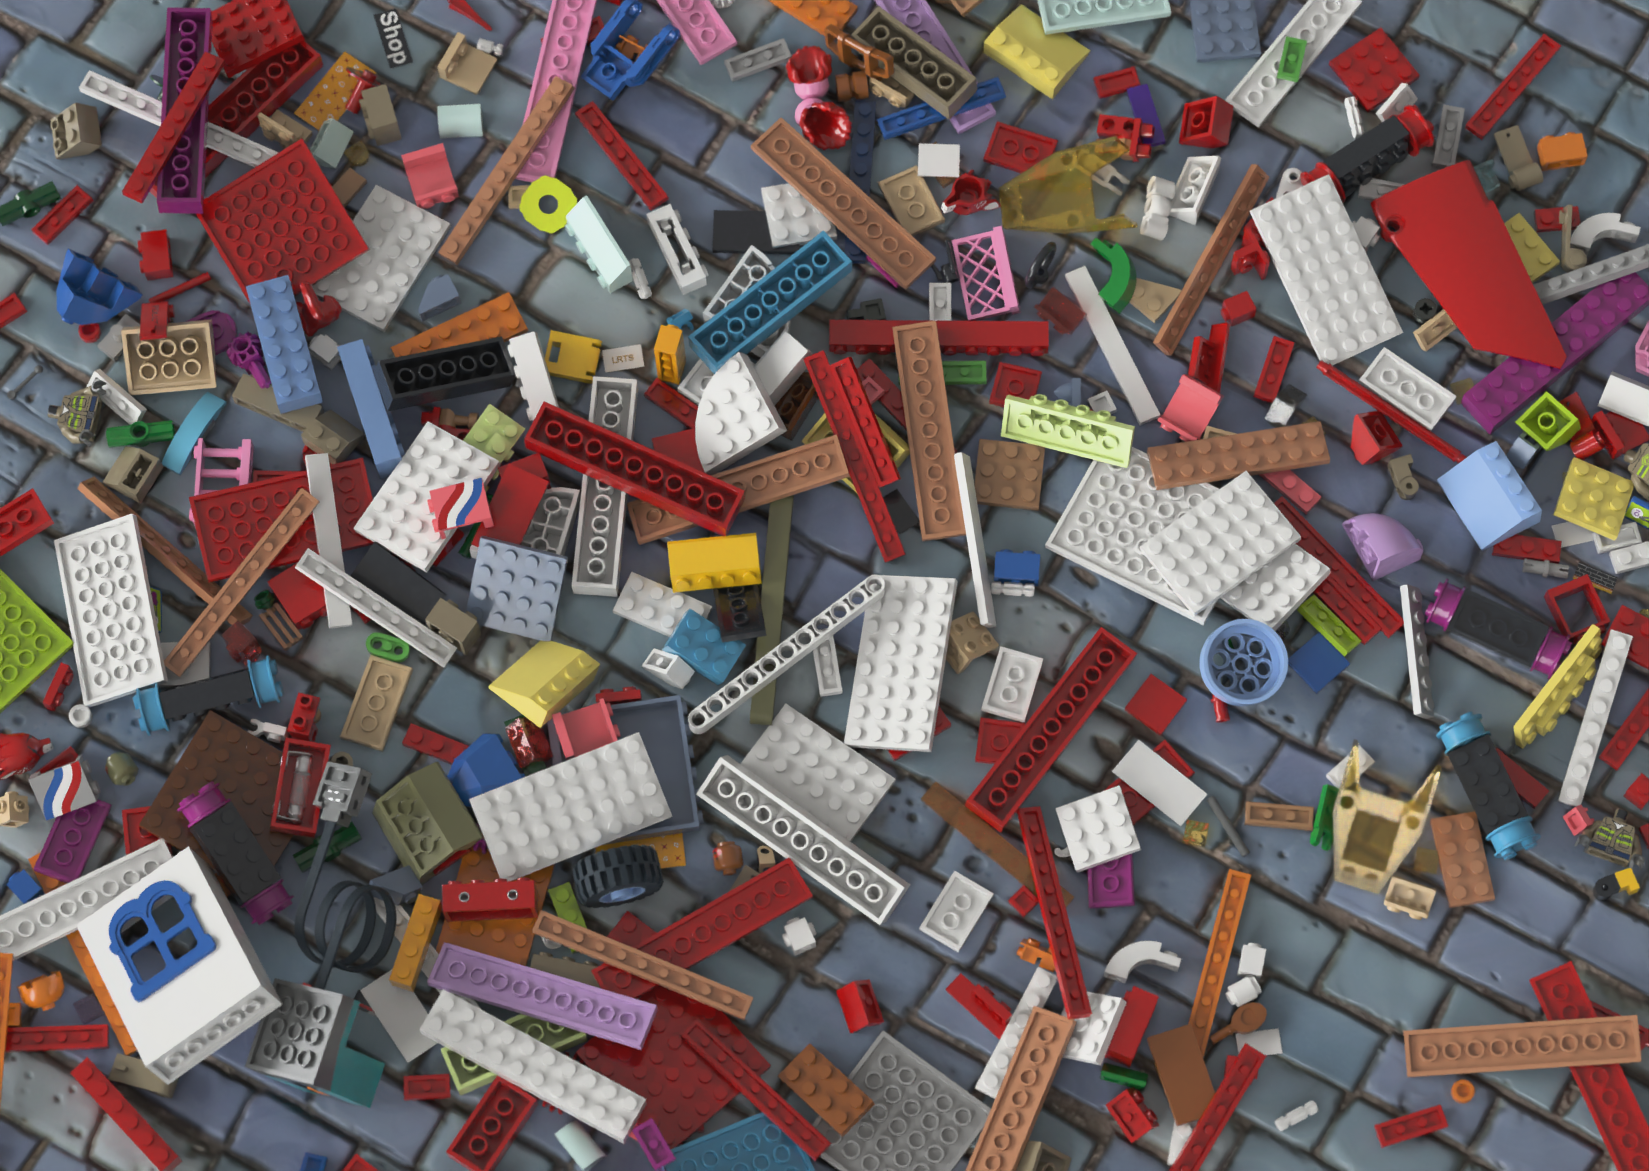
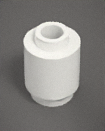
M1252 976L1250 978L1245 977L1228 986V992L1225 994L1231 1005L1235 1004L1237 1007H1240L1257 998L1258 994L1262 991L1257 980Z

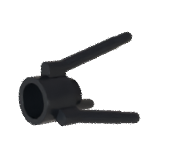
M945 240L949 263L942 265L941 271L938 270L935 264L931 268L936 274L938 281L943 280V283H954L960 280V276L957 270L952 241Z

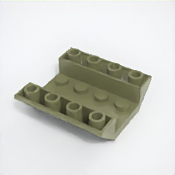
M434 762L406 776L376 801L372 812L403 866L409 865L421 885H424L434 877L433 870L458 850H468L483 838L482 833L439 762Z

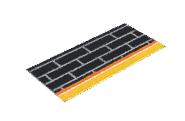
M1579 562L1573 579L1588 574L1595 588L1612 594L1618 577Z

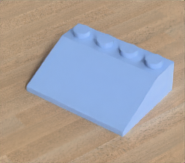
M1497 441L1475 451L1437 479L1441 489L1482 551L1539 523L1541 520V508Z

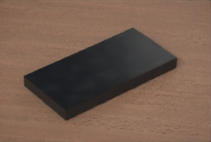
M714 210L713 253L745 254L751 245L763 254H794L799 250V244L773 248L765 211Z
M377 542L373 543L350 575L424 626L426 625V617L439 599H445L447 596L446 593Z
M758 584L713 589L722 643L767 636Z

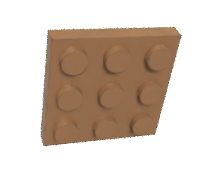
M979 439L974 484L977 504L1038 511L1045 447L1025 443Z

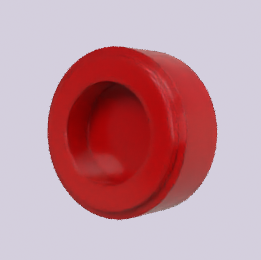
M98 323L80 325L78 333L84 342L93 343L100 338L101 328Z

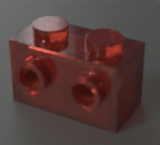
M239 620L222 634L227 645L226 649L230 652L229 655L236 663L241 661L247 666V660L255 662L260 657L262 650L257 639Z

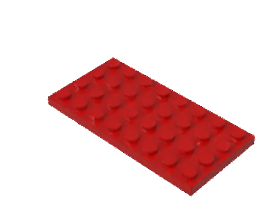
M363 458L330 465L342 552L373 545L374 542L358 534L353 529L373 501ZM307 470L189 497L208 583L230 578L299 490L303 488L310 494ZM313 512L267 569L299 562L308 548L319 555Z

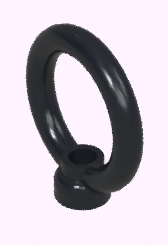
M1054 242L1047 243L1032 263L1025 278V286L1027 288H1033L1037 284H1044L1048 280L1049 273L1047 269L1057 250V245ZM1038 270H1041L1044 272V274L1037 275Z

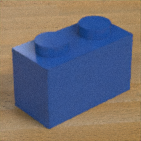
M1008 549L996 552L994 581H999L1001 584H1004V582L1022 583V585L1032 583L1038 586L1040 554H1036L1034 551L1013 553L1012 550Z

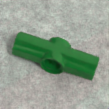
M172 420L153 423L137 421L132 425L110 427L106 430L109 448L130 445L145 447L150 443L172 441L175 436ZM138 432H146L142 437H136Z

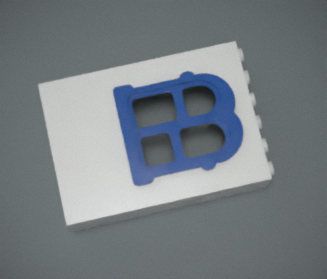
M190 847L180 851L172 859L160 865L155 871L143 877L135 885L123 891L118 897L76 925L145 1067L167 1084L173 1082L282 1005L211 866ZM174 897L184 918L165 933H161L152 915V911ZM140 919H143L148 927V933L131 946L126 947L121 933ZM191 928L197 940V946L181 958L175 960L168 947V942L186 929ZM155 941L166 963V967L157 975L144 982L132 960V956Z

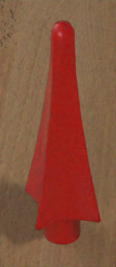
M448 0L450 9L473 20L486 30L492 31V27L465 0Z

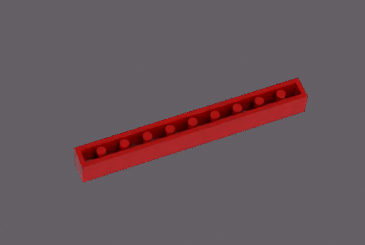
M830 320L829 352H834L838 355H843L847 352H856L859 355H866L869 352H877L880 355L896 353L892 327L935 320ZM936 320L940 352L944 355L965 353L966 355L974 356L978 353H987L990 356H997L1000 353H1009L1011 356L1022 354L1042 356L1048 354L1049 321Z

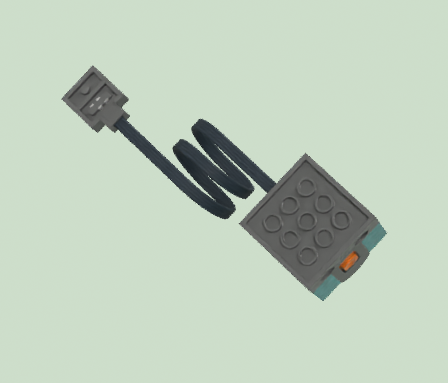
M327 761L313 805L323 809L320 819L326 821V825L296 911L294 922L295 937L301 951L311 961L322 966L315 987L277 978L274 979L273 987L282 1005L260 1020L245 1068L302 1091L350 1105L371 1108L385 1063L345 1047L360 1002L343 994L327 991L325 987L332 968L354 973L365 972L377 966L384 959L395 934L396 908L391 895L381 887L364 885L350 880L339 882L324 897L315 921V941L324 960L318 958L307 943L305 937L306 914L336 825L349 827L352 816L358 817L372 773L362 768ZM355 886L357 889L349 895L341 908L327 947L325 925L330 908L336 897L344 889ZM375 890L382 897L386 909V925L382 941L376 953L366 963L356 967H346L356 962L364 954L372 939L376 923V904L371 891ZM363 896L366 905V919L362 936L354 951L346 958L337 961L335 958L349 916L357 901Z

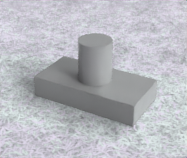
M125 314L117 324L111 327L110 332L97 345L98 349L116 361L124 352L121 330L124 327L140 326V324Z

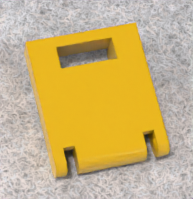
M551 330L545 354L549 375L592 384L593 377L586 375V373L590 375L596 374L600 349L596 347H601L602 341ZM552 346L560 348L557 363L549 361Z

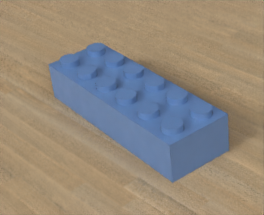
M286 275L246 286L280 413L323 403L289 276Z
M360 339L338 346L337 349L380 479L391 475L405 453L391 411L386 409L374 376L376 365L369 345L364 346L363 340Z

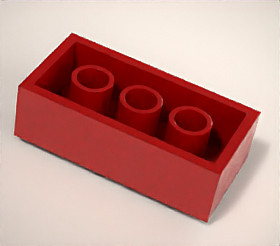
M497 1075L447 1149L448 1157L470 1171H494L539 1105L537 1099Z

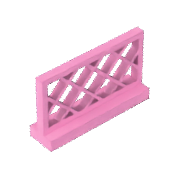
M1002 226L994 227L993 231L952 240L968 321H976L1010 312L1012 315L1021 313ZM991 238L992 245L988 251L979 247L983 239ZM969 244L972 248L967 256L959 252L958 245ZM976 249L985 254L979 264L970 259ZM988 257L996 260V265L992 271L983 266ZM967 262L976 266L971 276L963 272V267ZM980 269L989 274L983 283L974 279ZM992 277L1000 280V285L996 291L987 286ZM971 282L980 286L975 296L967 292V287ZM984 289L993 294L988 303L978 299ZM996 297L1004 300L1005 307L995 309L991 304ZM975 302L985 306L981 313L972 315L971 307Z

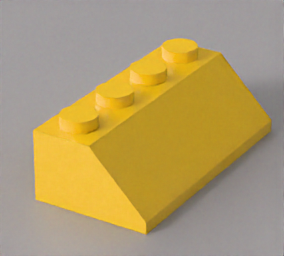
M756 533L667 542L673 593L762 584Z

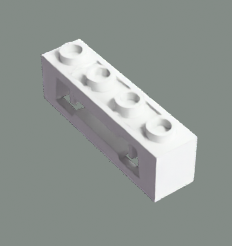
M668 204L648 213L647 222L682 294L685 295L706 286V277L709 275L705 265H700L697 260L700 257L696 247H691L688 241L691 238L686 227L682 229L679 223L682 220L678 210H673L671 204ZM671 225L674 229L675 239L687 261L686 264L681 265L684 275L680 271V262L667 237L672 234Z

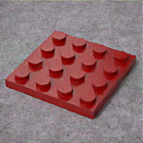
M233 0L211 12L213 19L212 43L218 57L225 60L223 69L228 78L305 40L288 0Z

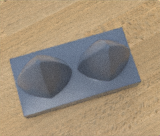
M1072 378V383L1061 385L1054 391L1055 395L1062 400L1072 402V404L1068 405L1075 407L1081 405V378Z

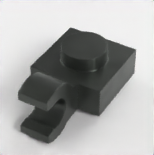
M882 298L860 302L859 309L847 310V320H886Z

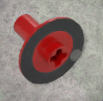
M347 67L346 71L357 78L358 82L345 108L358 114L361 109L359 100L363 99L361 91L384 84L376 79L378 76L369 70L364 69V71Z

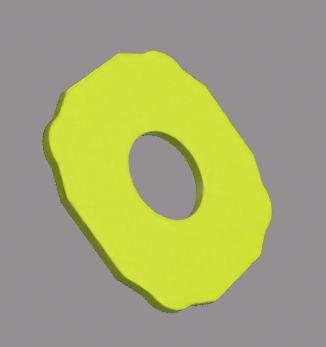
M541 176L533 181L522 195L519 209L525 220L538 230L555 233L567 224L566 215L576 206L577 198L572 190L557 178ZM545 195L554 196L558 202L556 211L551 214H545L539 209V200Z

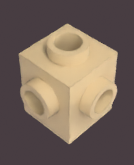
M6 792L4 796L0 797V826L17 828L29 822L28 796L19 795L18 792Z

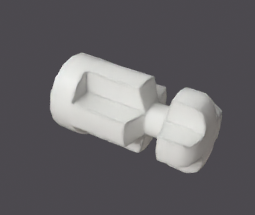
M480 38L477 43V49L489 54L495 51V55L500 56L503 51V45L499 43L497 46H494V42Z

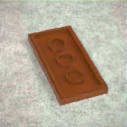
M1191 1023L1147 1037L1146 1039L1176 1125L1180 1126L1199 1120L1212 1100L1215 1091Z

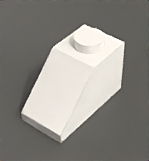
M655 648L642 664V667L670 686L683 689L690 682L695 672L679 656Z

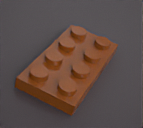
M810 1043L778 1075V1078L842 1137L875 1105L873 1100Z

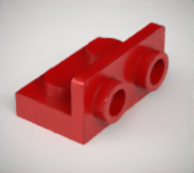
M1134 1088L1124 1090L1105 1105L1131 1143H1135L1149 1131L1159 1126L1157 1115L1152 1109L1147 1108L1143 1102V1095Z

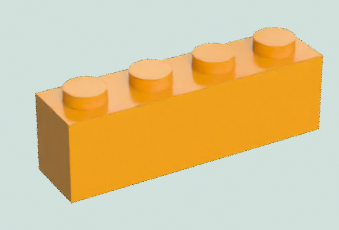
M671 324L667 326L661 325L654 347L658 379L680 385L686 364L683 330Z
M418 894L389 978L392 986L414 992L443 908L440 900Z

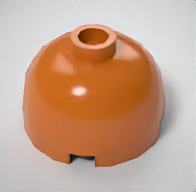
M60 970L51 972L52 975L48 977L47 975H41L22 983L21 986H17L22 1001L29 1007L42 1008V1011L56 1007L54 1002L62 997L65 987Z

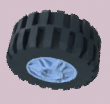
M647 845L621 846L597 852L594 855H589L585 859L579 860L574 865L572 871L579 902L587 908H608L644 899L647 896L653 895L654 892H658L664 882L657 851Z

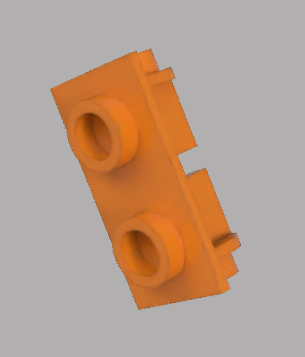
M630 34L627 37L620 35L619 37L624 40L618 42L616 49L630 59H633L635 53H637L636 61L648 44L644 47L638 44L639 39Z
M1028 937L1026 940L1023 938L1020 944L1024 945V948L1019 947L1016 955L1020 956V959L1032 964L1036 963L1038 957L1042 958L1039 967L1054 973L1056 969L1050 946L1045 948L1036 939Z

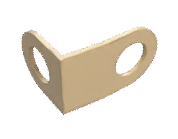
M758 847L759 873L761 874L764 868H771L776 863L773 850L770 847ZM767 849L769 853L763 854L760 850Z

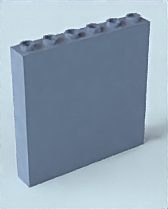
M676 695L611 705L613 716H610L612 725L617 724L621 735L617 740L638 732L640 733L672 817L605 844L700 831L699 824H704L702 810L697 811L696 802L701 801L700 797L696 795L699 788L694 789L693 780H697L696 767H691L690 758H694L692 745L687 743V737L691 736L689 723H684L683 715L688 714L686 701L681 702V696ZM572 711L561 712V715L566 714V713H569V712H572ZM551 718L547 723L554 766L566 761L553 719Z

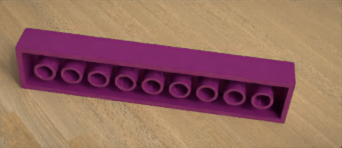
M167 8L161 125L204 52L206 51L211 54L213 26L211 8ZM209 92L158 177L157 205L159 213L203 214Z
M1636 272L1596 286L1551 323L1567 356L1561 369L1509 357L1463 395L1460 404L1491 435L1649 306V286Z

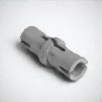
M1524 558V567H1522V572L1541 574L1542 577L1546 578L1547 576L1568 578L1569 565L1550 563L1549 560H1544L1543 562Z

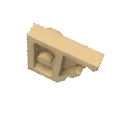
M1136 278L1135 291L1129 303L1155 323L1176 302L1182 290Z

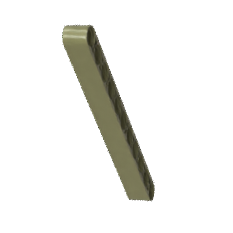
M794 495L770 502L761 606L767 636L757 637L755 663L777 647L781 641ZM773 664L764 666L766 671H773L776 668ZM753 678L754 685L758 682L756 678ZM777 678L752 696L750 724L772 725Z

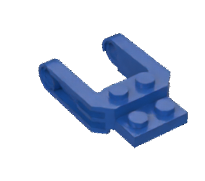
M624 0L591 43L593 61L580 76L612 101L615 100L625 85L628 87L643 85L680 36V30L669 23L661 30L658 36H654L634 63L614 49L621 39L619 36H623L642 11L643 5L638 0Z

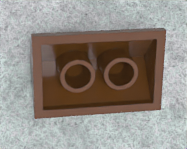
M803 372L775 405L787 429L781 436L791 441L819 398L809 372Z

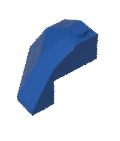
M68 248L57 287V311L62 316L61 319L66 323L73 324L75 322L80 325L108 321L141 299L143 294L135 285L118 279L119 275L106 267H103L102 270L99 269L90 257Z
M482 734L453 761L447 777L465 806H471L469 799L525 777L524 773L520 774L515 767L517 762L511 752L504 749L502 745L504 740L500 734Z

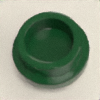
M269 590L261 591L254 598L256 608L269 609L274 605L276 596Z

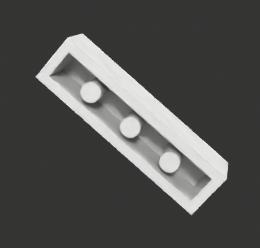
M535 331L509 339L510 345H507L511 358L515 357L517 365L514 366V371L517 379L521 378L523 387H520L523 399L528 401L529 408H526L530 421H534L544 401L559 408L538 334Z

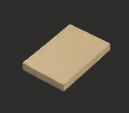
M917 165L878 182V186L897 223L910 235L915 236L945 222V218L923 176H918Z

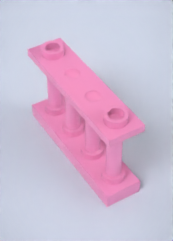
M198 438V446H194V459H197L194 496L218 491L203 490V478H236L239 481V486L252 483L254 453L252 440L242 439V447L228 449L206 448L203 438ZM205 457H238V460H241V466L237 467V470L204 469ZM190 508L189 520L193 522V525L195 527L192 510Z

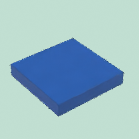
M1320 632L1288 658L1289 666L1316 694L1350 665L1347 659Z

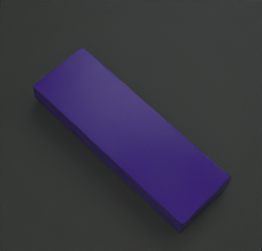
M1148 84L1128 88L1126 93L1134 118H1141L1143 123L1152 124L1155 127L1154 137L1143 138L1142 143L1151 144L1152 147L1165 144L1166 140Z

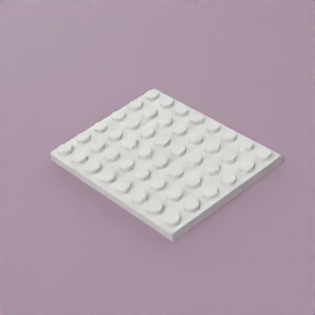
M1132 447L1128 468L1093 460L1046 542L1045 548L1204 626L1218 600L1194 616L1142 553L1140 546L1217 492L1219 488L1209 483H1200L1156 490L1148 454Z

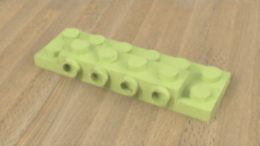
M1042 394L1031 396L1029 400L1007 395L1001 436L1128 468L1135 426L1116 422V417L1111 416L1109 411L1100 410L1095 412L1091 411L1086 405L1075 407L1068 405L1066 400H1047V397Z
M489 403L463 441L495 458L501 464L503 461L508 462L512 457L514 451L511 449L521 437L525 428ZM498 470L493 475V480H495L499 475Z

